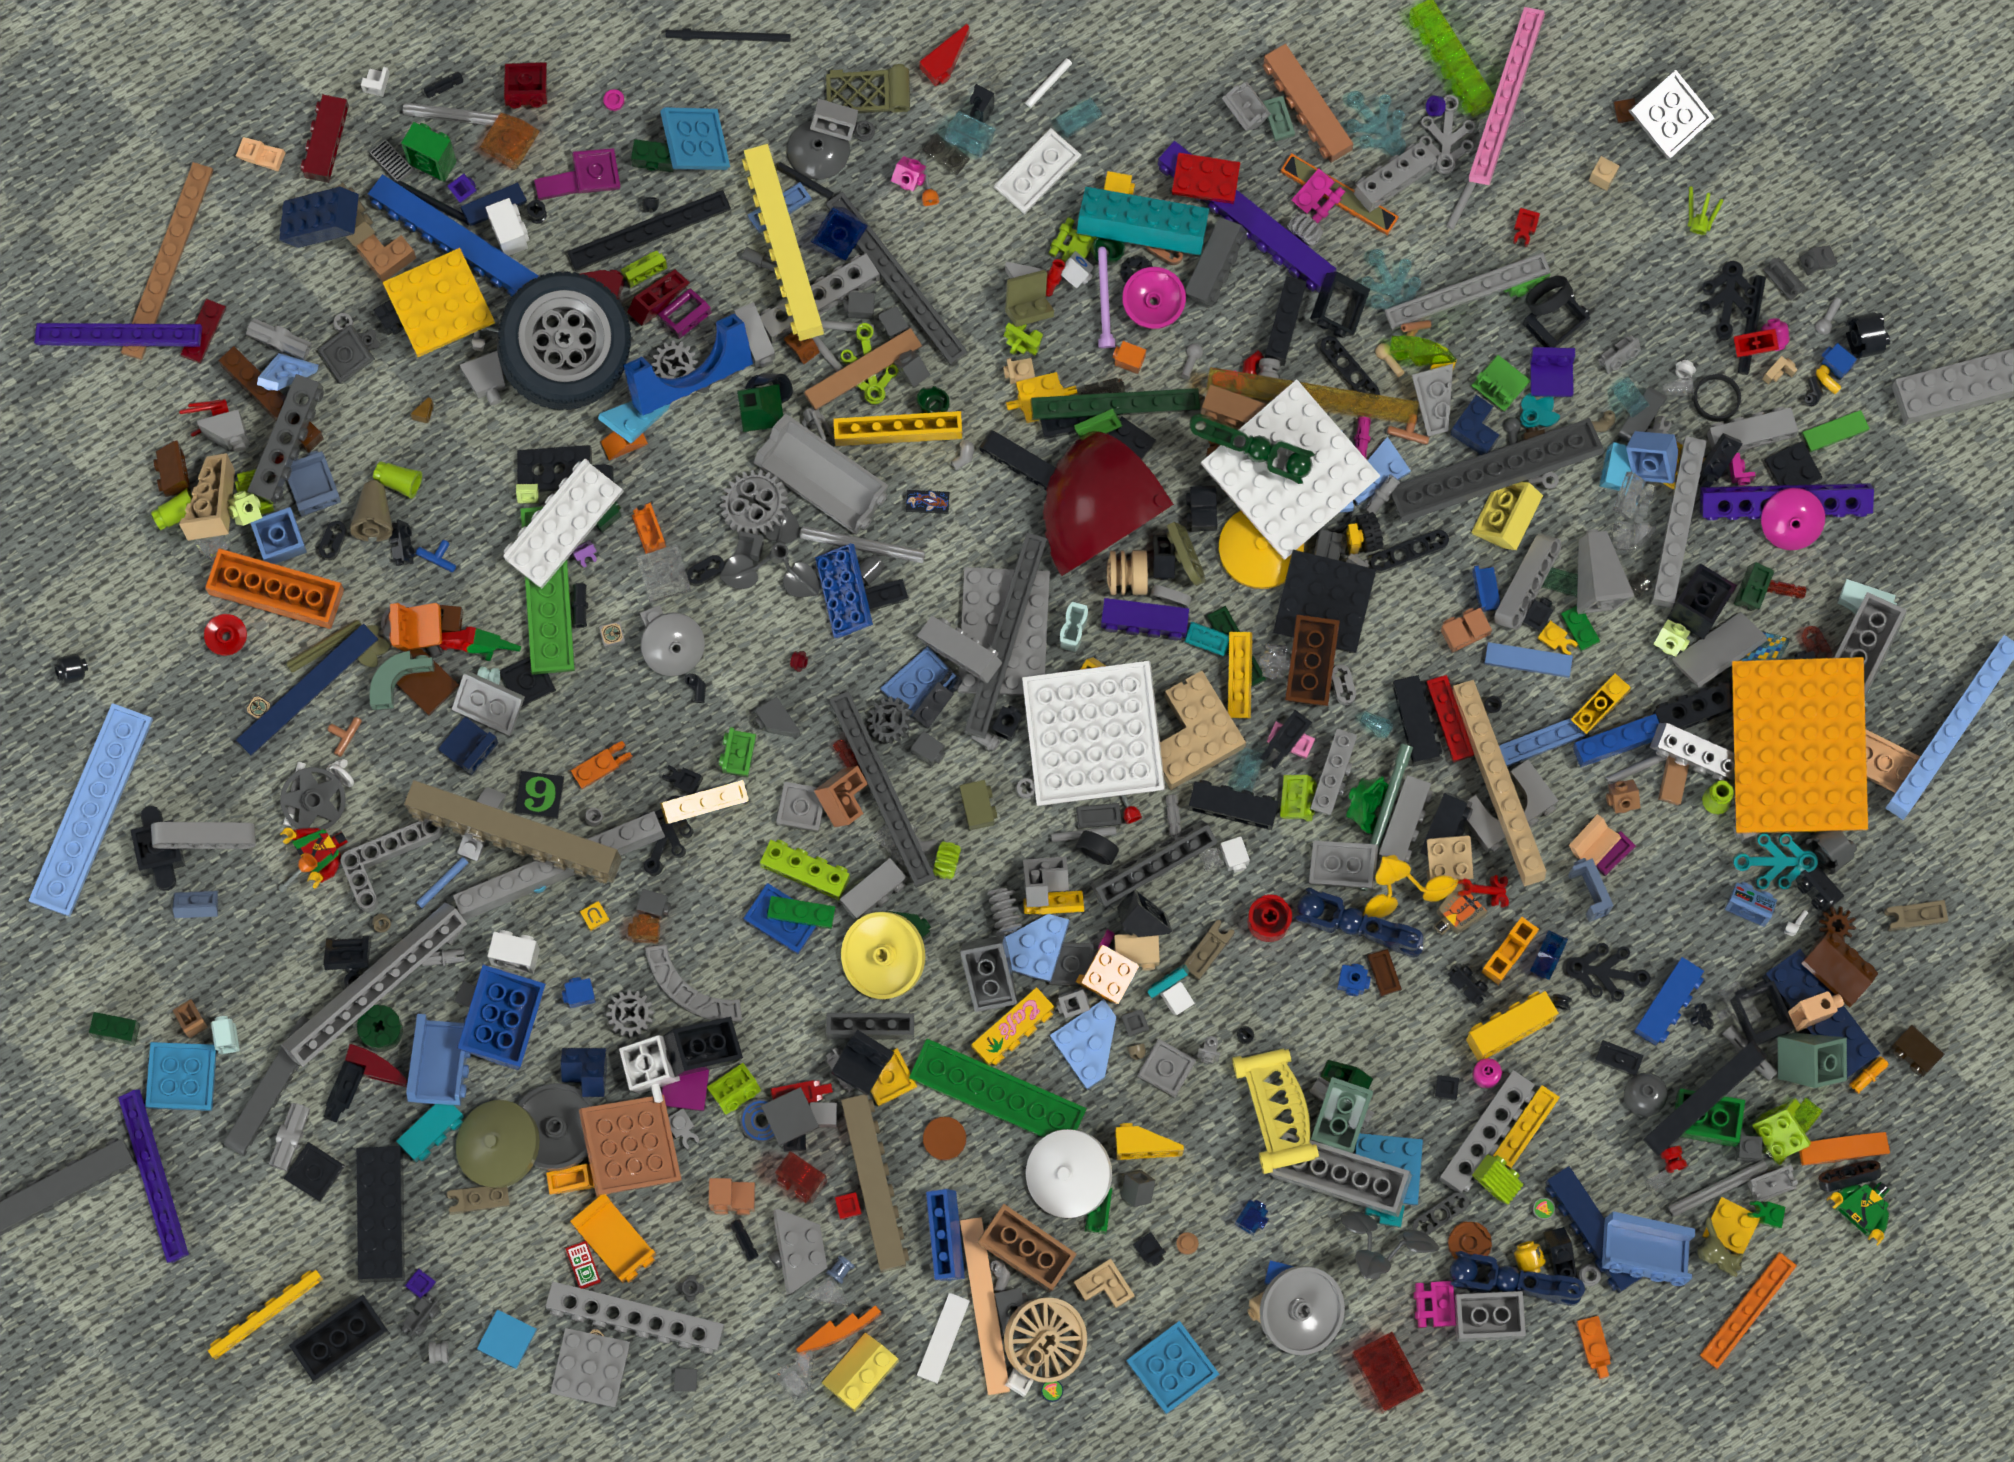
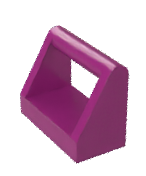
M690 288L658 313V316L677 338L681 339L712 314L711 307L706 301ZM691 298L699 305V307L677 324L668 318L669 315Z

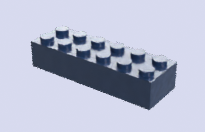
M1801 949L1787 957L1762 977L1767 983L1774 980L1787 1011L1800 1001L1827 991L1830 992L1831 996L1835 995L1801 964L1806 957ZM1842 1006L1837 1008L1838 1012L1830 1018L1802 1029L1804 1034L1847 1038L1848 1079L1877 1058L1880 1052L1848 1010Z

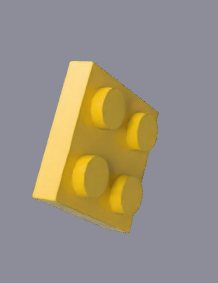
M1721 1197L1711 1216L1713 1227L1717 1237L1727 1250L1735 1254H1743L1760 1218H1750L1747 1214L1752 1213L1751 1211ZM1707 1227L1702 1235L1704 1238L1709 1236Z

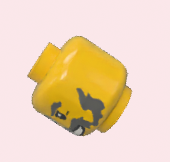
M1527 1241L1517 1245L1518 1249L1514 1251V1257L1519 1271L1539 1273L1541 1271L1540 1267L1546 1263L1541 1245L1534 1243V1241Z

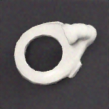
M338 760L328 765L326 770L334 774L342 785L347 787L354 785L351 775L343 769L348 764L347 760ZM325 775V777H326V779H327L328 781L331 780L330 777H328L327 775Z

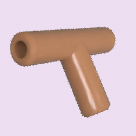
M1425 320L1402 324L1401 330L1407 332L1403 342L1410 344L1418 330L1430 328L1431 322Z
M1415 415L1409 416L1405 430L1392 426L1388 427L1387 434L1426 445L1429 442L1428 436L1414 433L1417 416Z
M354 717L347 731L334 724L329 725L328 731L342 738L334 751L335 755L339 757L343 755L362 722L360 718Z

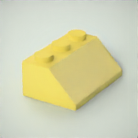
M1519 482L1491 492L1471 533L1501 548L1517 550L1543 495L1529 482Z
M864 1333L823 1380L822 1384L855 1412L899 1360L881 1343L867 1333Z

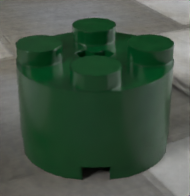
M373 1005L358 1019L357 1033L367 1048L375 1052H385L399 1044L403 1036V1025L399 1016L392 1008L385 1005ZM383 1024L385 1029L377 1031L376 1027H380Z

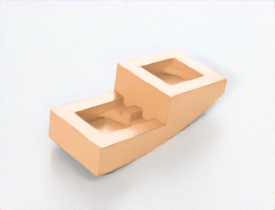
M243 137L236 157L279 171L286 152L280 148L264 145L262 141Z

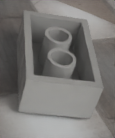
M1523 1291L1456 1294L1454 1297L1457 1342L1524 1339L1526 1336Z

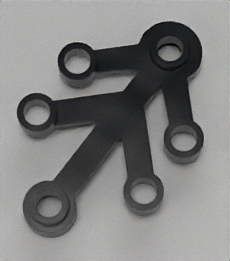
M1737 261L1727 262L1722 268L1721 275L1713 281L1704 282L1702 286L1704 294L1712 295L1717 287L1727 281L1726 289L1711 300L1701 302L1699 306L1700 312L1708 315L1716 306L1724 301L1721 323L1716 327L1717 337L1724 341L1729 340L1733 336V327L1730 324L1733 302L1742 311L1744 318L1751 319L1755 315L1754 307L1747 305L1735 290V283L1737 282L1744 290L1745 296L1748 299H1754L1758 294L1757 288L1754 285H1750L1742 276L1744 272L1743 266ZM1730 268L1737 269L1734 273L1729 272ZM1710 285L1713 288L1712 290L1707 291L1705 287ZM1752 289L1755 291V293L1749 295L1747 291ZM1705 305L1710 306L1708 310L1702 309ZM1747 309L1752 310L1751 314H1745L1744 312ZM1727 327L1728 331L1722 332L1721 328Z
M671 796L667 801L680 798V796ZM662 808L655 812L658 820L664 817ZM686 819L679 820V833L684 838H690L694 833L693 828ZM664 822L661 824L665 837L657 840L651 857L644 863V870L651 876H657L663 870L660 858L668 839L672 845L671 852L676 858H682L686 854V849L681 845L673 828L674 822L668 824ZM689 828V832L684 834V830ZM682 848L681 852L676 854V850ZM655 862L654 867L649 868V864Z
M1599 943L1595 950L1584 958H1571L1566 965L1568 975L1572 978L1580 979L1589 990L1591 998L1599 999L1603 994V989L1601 986L1595 985L1588 974L1598 977L1615 1003L1621 1002L1625 994L1623 990L1614 985L1610 978L1632 981L1638 988L1648 986L1651 980L1650 974L1646 970H1638L1634 973L1610 969L1620 961L1629 958L1630 950L1625 946L1620 947L1615 955L1598 967L1589 964L1598 957L1607 955L1609 947L1605 943ZM1602 946L1606 949V952L1600 953L1598 948ZM1621 950H1625L1627 952L1626 957H1622L1620 955ZM1579 964L1581 970L1576 971L1573 966ZM1644 975L1646 977V981H1640L1638 979V976ZM1598 989L1600 994L1596 996L1592 993V990ZM1615 992H1619L1621 994L1620 999H1616L1614 997Z

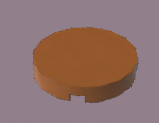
M939 1117L932 1120L926 1126L923 1133V1144L926 1151L935 1159L949 1161L958 1157L964 1150L966 1132L956 1119Z
M1467 1221L1455 1226L1451 1231L1448 1247L1454 1259L1458 1258L1455 1253L1458 1251L1472 1255L1488 1256L1492 1247V1239L1487 1228L1483 1225Z

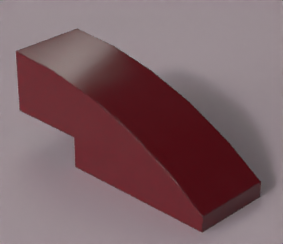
M349 1044L345 1060L365 1068L364 1075L366 1078L407 1088L408 1081L388 1061L367 1049Z

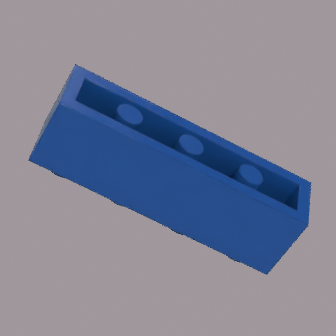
M1656 714L1575 742L1573 750L1580 768L1651 743L1659 724Z
M1682 957L1634 1032L1655 1046L1659 1041L1664 1043L1670 1033L1667 1031V1028L1670 1024H1676L1681 1016L1678 1011L1682 1005L1687 1007L1693 996L1690 995V992L1693 988L1698 990L1704 978L1701 975L1704 970Z
M942 1189L926 1192L935 1280L951 1281L965 1279L956 1191Z

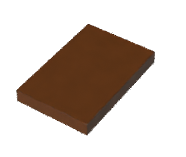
M421 648L409 650L412 659H416L415 657L420 655H427L430 658ZM435 661V671L407 674L396 684L428 716L459 688V684Z

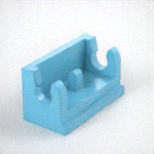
M1613 442L1607 447L1599 487L1617 491L1627 489L1631 467L1626 445Z

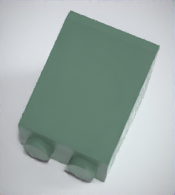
M1790 1033L1778 1036V1079L1812 1088L1847 1081V1038L1803 1033Z

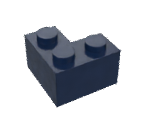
M1475 395L1453 426L1451 436L1480 455L1490 453L1497 443L1500 434L1484 425V423L1491 415L1494 406Z
M562 1048V1082H582V1097H604L607 1074L606 1048Z

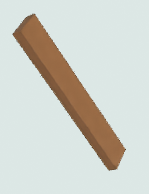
M910 328L806 390L804 394L816 411L893 365L894 361L902 353L909 350L914 352L921 348L922 345Z

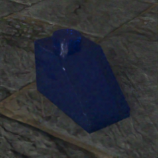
M1548 930L1530 971L1538 977L1550 980L1568 939Z

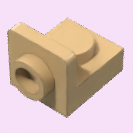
M1781 356L1767 371L1762 380L1769 385L1773 380L1777 382L1784 372L1792 378L1797 372V368L1793 361Z
M1011 358L1006 359V366H1003L1005 379L1009 378L1010 384L1035 377L1031 358L1011 361Z

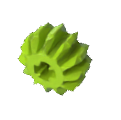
M942 842L940 844L933 868L934 875L943 879H952L954 877L961 852L960 846L951 842Z

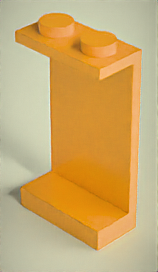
M606 1194L600 1195L570 1221L622 1283L625 1281L630 1283L638 1276L637 1271L640 1268H647L655 1261L653 1258L656 1256L655 1251L649 1247Z

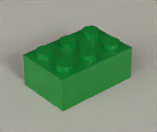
M415 122L412 123L401 142L407 162L410 166L445 182L457 162L450 137L442 132L436 133L424 123H420V125Z
M1680 1089L1676 1095L1674 1111L1696 1091ZM1724 1096L1680 1137L1736 1147L1740 1142L1745 1100Z

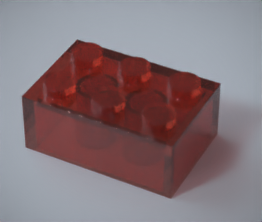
M1393 1332L1352 1353V1357L1382 1414L1423 1393L1424 1390Z

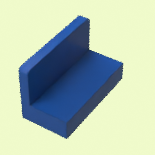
M1479 565L1474 566L1472 574L1479 608L1483 612L1497 610L1500 605V598L1494 567L1479 569Z

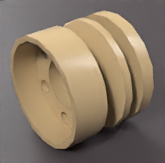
M1124 550L1120 552V560H1116V551H1110L1107 562V584L1110 589V595H1116V586H1121V595H1125L1126 586H1131L1133 595H1147L1146 550H1132L1130 560H1126Z

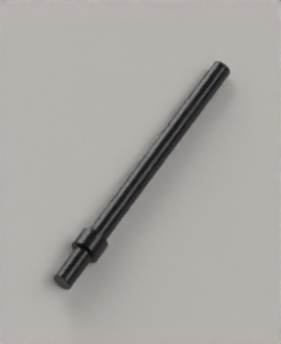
M683 28L682 30L666 29V38H682V41L713 39L791 42V34L695 31L691 30V28Z

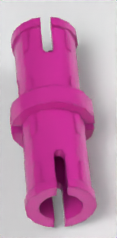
M1358 417L1356 435H1354L1355 447L1367 459V447L1371 439L1369 436L1371 419L1368 417Z

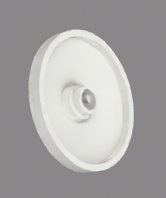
M1079 1130L1052 1132L1042 1138L1030 1153L1026 1166L1027 1186L1034 1201L1049 1214L1062 1218L1084 1216L1094 1211L1104 1201L1109 1192L1112 1182L1110 1158L1102 1144L1088 1133Z

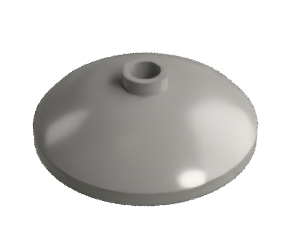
M675 612L662 614L653 619L645 628L641 638V652L645 662L652 670L665 676H678L689 672L700 661L705 647L704 635L700 626L691 617ZM674 645H679L677 651L672 650Z

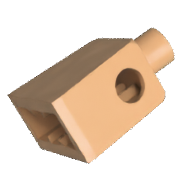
M1827 991L1800 1001L1788 1013L1798 1032L1830 1018L1838 1012L1837 1008L1844 1006L1841 995L1831 996L1830 992Z

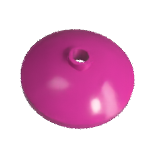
M1147 267L1137 271L1128 279L1123 290V306L1129 318L1139 326L1148 329H1160L1173 324L1181 316L1186 303V293L1182 282L1174 273L1160 267ZM1156 299L1158 303L1156 305H1152L1150 303V300Z
M1787 488L1777 492L1766 502L1761 514V527L1766 538L1773 545L1784 550H1799L1811 545L1820 536L1825 525V511L1821 502L1813 493L1801 488ZM1793 521H1799L1797 526H1792Z

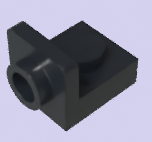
M1542 596L1540 599L1537 597L1523 622L1542 632L1556 607L1552 605L1553 602L1548 598Z
M1151 1232L1133 1243L1134 1248L1147 1267L1151 1264L1155 1267L1165 1260L1163 1256L1166 1255V1251L1164 1248L1162 1249Z

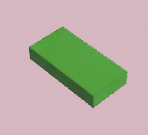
M1111 409L1074 426L1079 437H1082L1084 434L1092 431L1108 433L1122 427V424L1115 411Z

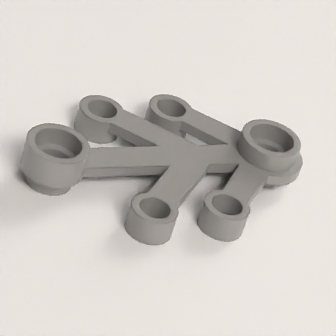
M1454 95L1444 97L1446 104L1452 103L1454 107L1445 108L1443 133L1434 124V120L1430 116H1425L1421 120V127L1428 130L1442 145L1441 153L1432 144V139L1429 136H1423L1420 141H1429L1430 144L1426 147L1437 158L1435 168L1441 174L1451 173L1455 168V161L1465 153L1472 152L1474 148L1471 140H1464L1461 147L1450 154L1451 146L1475 130V123L1467 120L1461 128L1452 134L1453 112L1457 110L1459 101ZM1429 120L1431 125L1426 126L1423 122ZM1471 124L1473 128L1468 130L1465 128V125ZM1470 144L1471 148L1465 149L1463 145ZM1446 161L1449 166L1443 167L1441 162Z

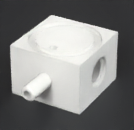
M658 1035L619 1049L630 1091L642 1094L652 1090L655 1103H660L663 1101L660 1087L680 1081L679 1077L674 1076L662 1036Z

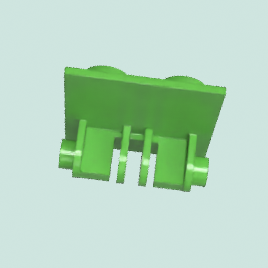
M1497 355L1489 366L1479 373L1476 378L1477 380L1471 386L1505 412L1531 380Z

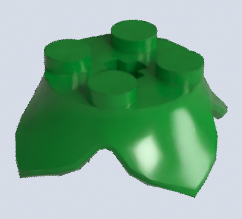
M1382 775L1372 779L1362 778L1357 788L1353 787L1349 794L1351 805L1347 810L1346 817L1354 820L1368 834H1373L1377 822V815H1375L1374 811L1377 807L1382 806L1389 785L1383 781L1384 777Z

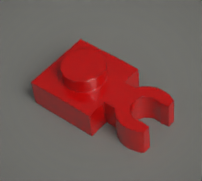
M1520 208L1514 230L1520 232L1515 234L1514 244L1517 243L1519 238H1524V247L1529 245V234H1535L1540 213Z

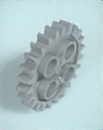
M751 470L749 476L744 471L743 478L741 479L736 475L737 482L729 481L731 488H724L727 496H721L722 501L725 502L720 504L721 509L724 510L721 514L726 518L724 521L727 525H730L733 531L737 529L738 533L739 531L753 532V534L758 535L761 531L766 535V529L768 528L773 532L774 528L772 525L780 526L781 524L778 519L786 518L782 511L789 510L785 505L789 503V499L785 497L788 495L786 489H783L785 486L782 482H779L777 476L772 478L770 472L765 475L762 470L759 471L758 475H756L754 470ZM754 487L753 492L746 493L749 488ZM773 495L771 500L765 501L767 496ZM739 506H745L742 511H736ZM758 514H763L760 519H755Z

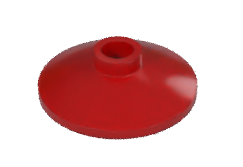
M221 614L212 618L206 625L204 640L207 647L213 653L221 656L233 655L245 645L247 629L243 621L237 616ZM226 633L230 634L228 640L223 639V635Z

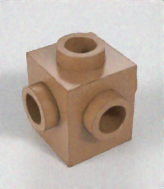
M1633 779L1608 784L1609 793L1606 794L1608 806H1612L1615 814L1641 808L1639 790Z

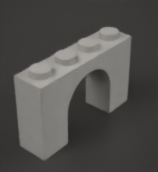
M1526 760L1510 772L1512 781L1525 799L1524 813L1531 828L1539 822L1537 818L1543 814L1547 817L1556 810L1555 806L1558 803V799L1529 760ZM1475 795L1467 800L1472 802L1471 808L1473 812L1468 821L1465 820V824L1486 853L1490 850L1496 852L1504 846L1502 842L1506 840L1500 821L1489 814Z

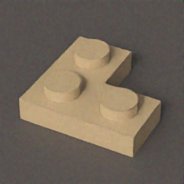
M1109 1259L1074 1281V1285L1085 1302L1103 1290L1115 1308L1135 1297L1112 1259Z

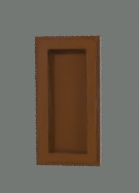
M1385 949L1367 955L1380 996L1401 991L1402 988L1389 950Z

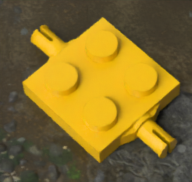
M1057 372L1017 381L1018 400L1006 402L1008 411L1020 408L1024 413L1026 423L1039 421L1032 420L1031 398L1069 396L1078 394L1076 385L1063 388Z

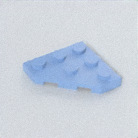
M1047 914L1006 936L1012 972L1051 982L1068 929L1069 919Z
M1104 999L1091 1007L1089 1011L1082 1013L1050 1035L1086 1089L1104 1079L1116 1016Z

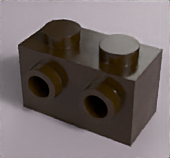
M1913 1025L1891 1046L1894 1050L1893 1053L1900 1060L1905 1059L1910 1064V1069L1917 1075L1921 1074L1923 1077L1945 1055Z

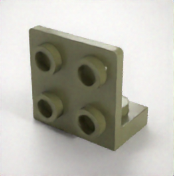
M1045 270L1007 280L1005 312L1015 327L1054 317V309L1046 299L1047 272Z

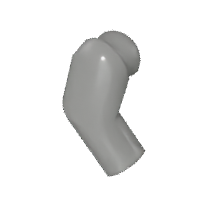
M994 1260L990 1265L991 1270L998 1279L994 1290L1003 1292L1006 1290L1011 1274L1004 1262Z

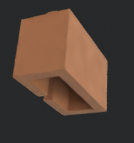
M1474 608L1468 609L1462 613L1463 617L1457 619L1451 617L1443 622L1444 625H1442L1441 632L1452 653L1491 634L1492 629L1481 608L1476 610Z

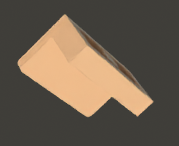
M1597 814L1569 846L1574 856L1579 860L1583 858L1590 860L1593 858L1595 865H1597L1621 837L1607 826L1604 818Z

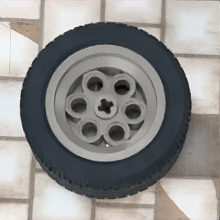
M569 271L540 275L530 280L529 283H525L522 288H519L512 295L503 310L497 336L499 362L504 375L511 382L513 388L517 389L519 394L524 395V398L531 400L532 403L554 410L555 408L557 410H572L573 408L585 407L590 405V403L593 404L610 392L624 371L623 365L627 363L631 347V329L628 323V316L619 299H616V295L613 292L611 293L607 286L604 287V284L600 281L597 282L596 279L589 278L587 275H579V273H571ZM576 317L580 324L572 327L568 324V319ZM549 318H555L558 321V325L551 328L547 325L546 321ZM560 335H563L564 337L569 336L568 344H565V342H559L561 338ZM582 335H588L591 338V342L584 345L580 342L579 338ZM541 336L546 337L549 343L546 346H540L537 344V338ZM574 353L579 354L581 361L579 363H572L569 358L570 355ZM552 354L558 355L560 362L551 364L548 357Z

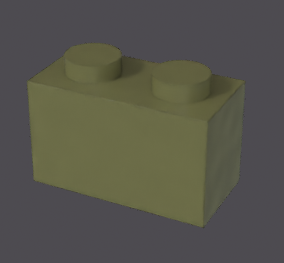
M985 780L959 785L969 831L993 826L994 819L998 817L995 806H991L989 800L993 798L991 786H986Z

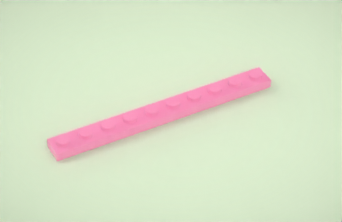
M1528 7L1523 9L1470 171L1469 182L1490 185L1545 16L1544 10Z

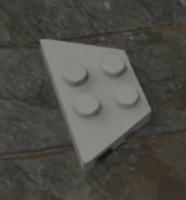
M775 1209L773 1216L786 1294H791L827 1268L820 1224L780 1209Z

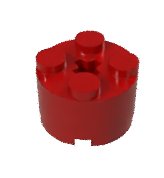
M1273 894L1261 896L1253 902L1249 909L1247 923L1251 934L1264 942H1275L1282 939L1290 928L1292 910L1280 896ZM1268 915H1272V922L1267 921Z

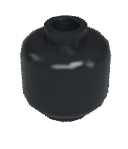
M74 653L60 657L57 660V664L54 665V669L59 681L62 680L65 684H70L84 679L85 671H88V665L85 658L81 659L78 654Z

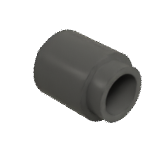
M874 554L871 557H867L859 565L863 584L869 586L883 572L882 569L885 567L884 563Z

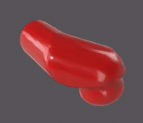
M1259 350L1243 362L1242 373L1248 381H1252L1257 377L1255 365L1261 359H1264Z

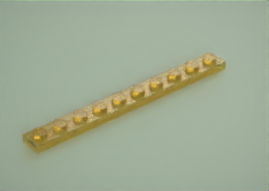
M1210 367L1206 390L1209 389L1211 384L1242 396L1273 400L1294 381ZM1300 382L1322 409L1405 423H1416L1418 401Z

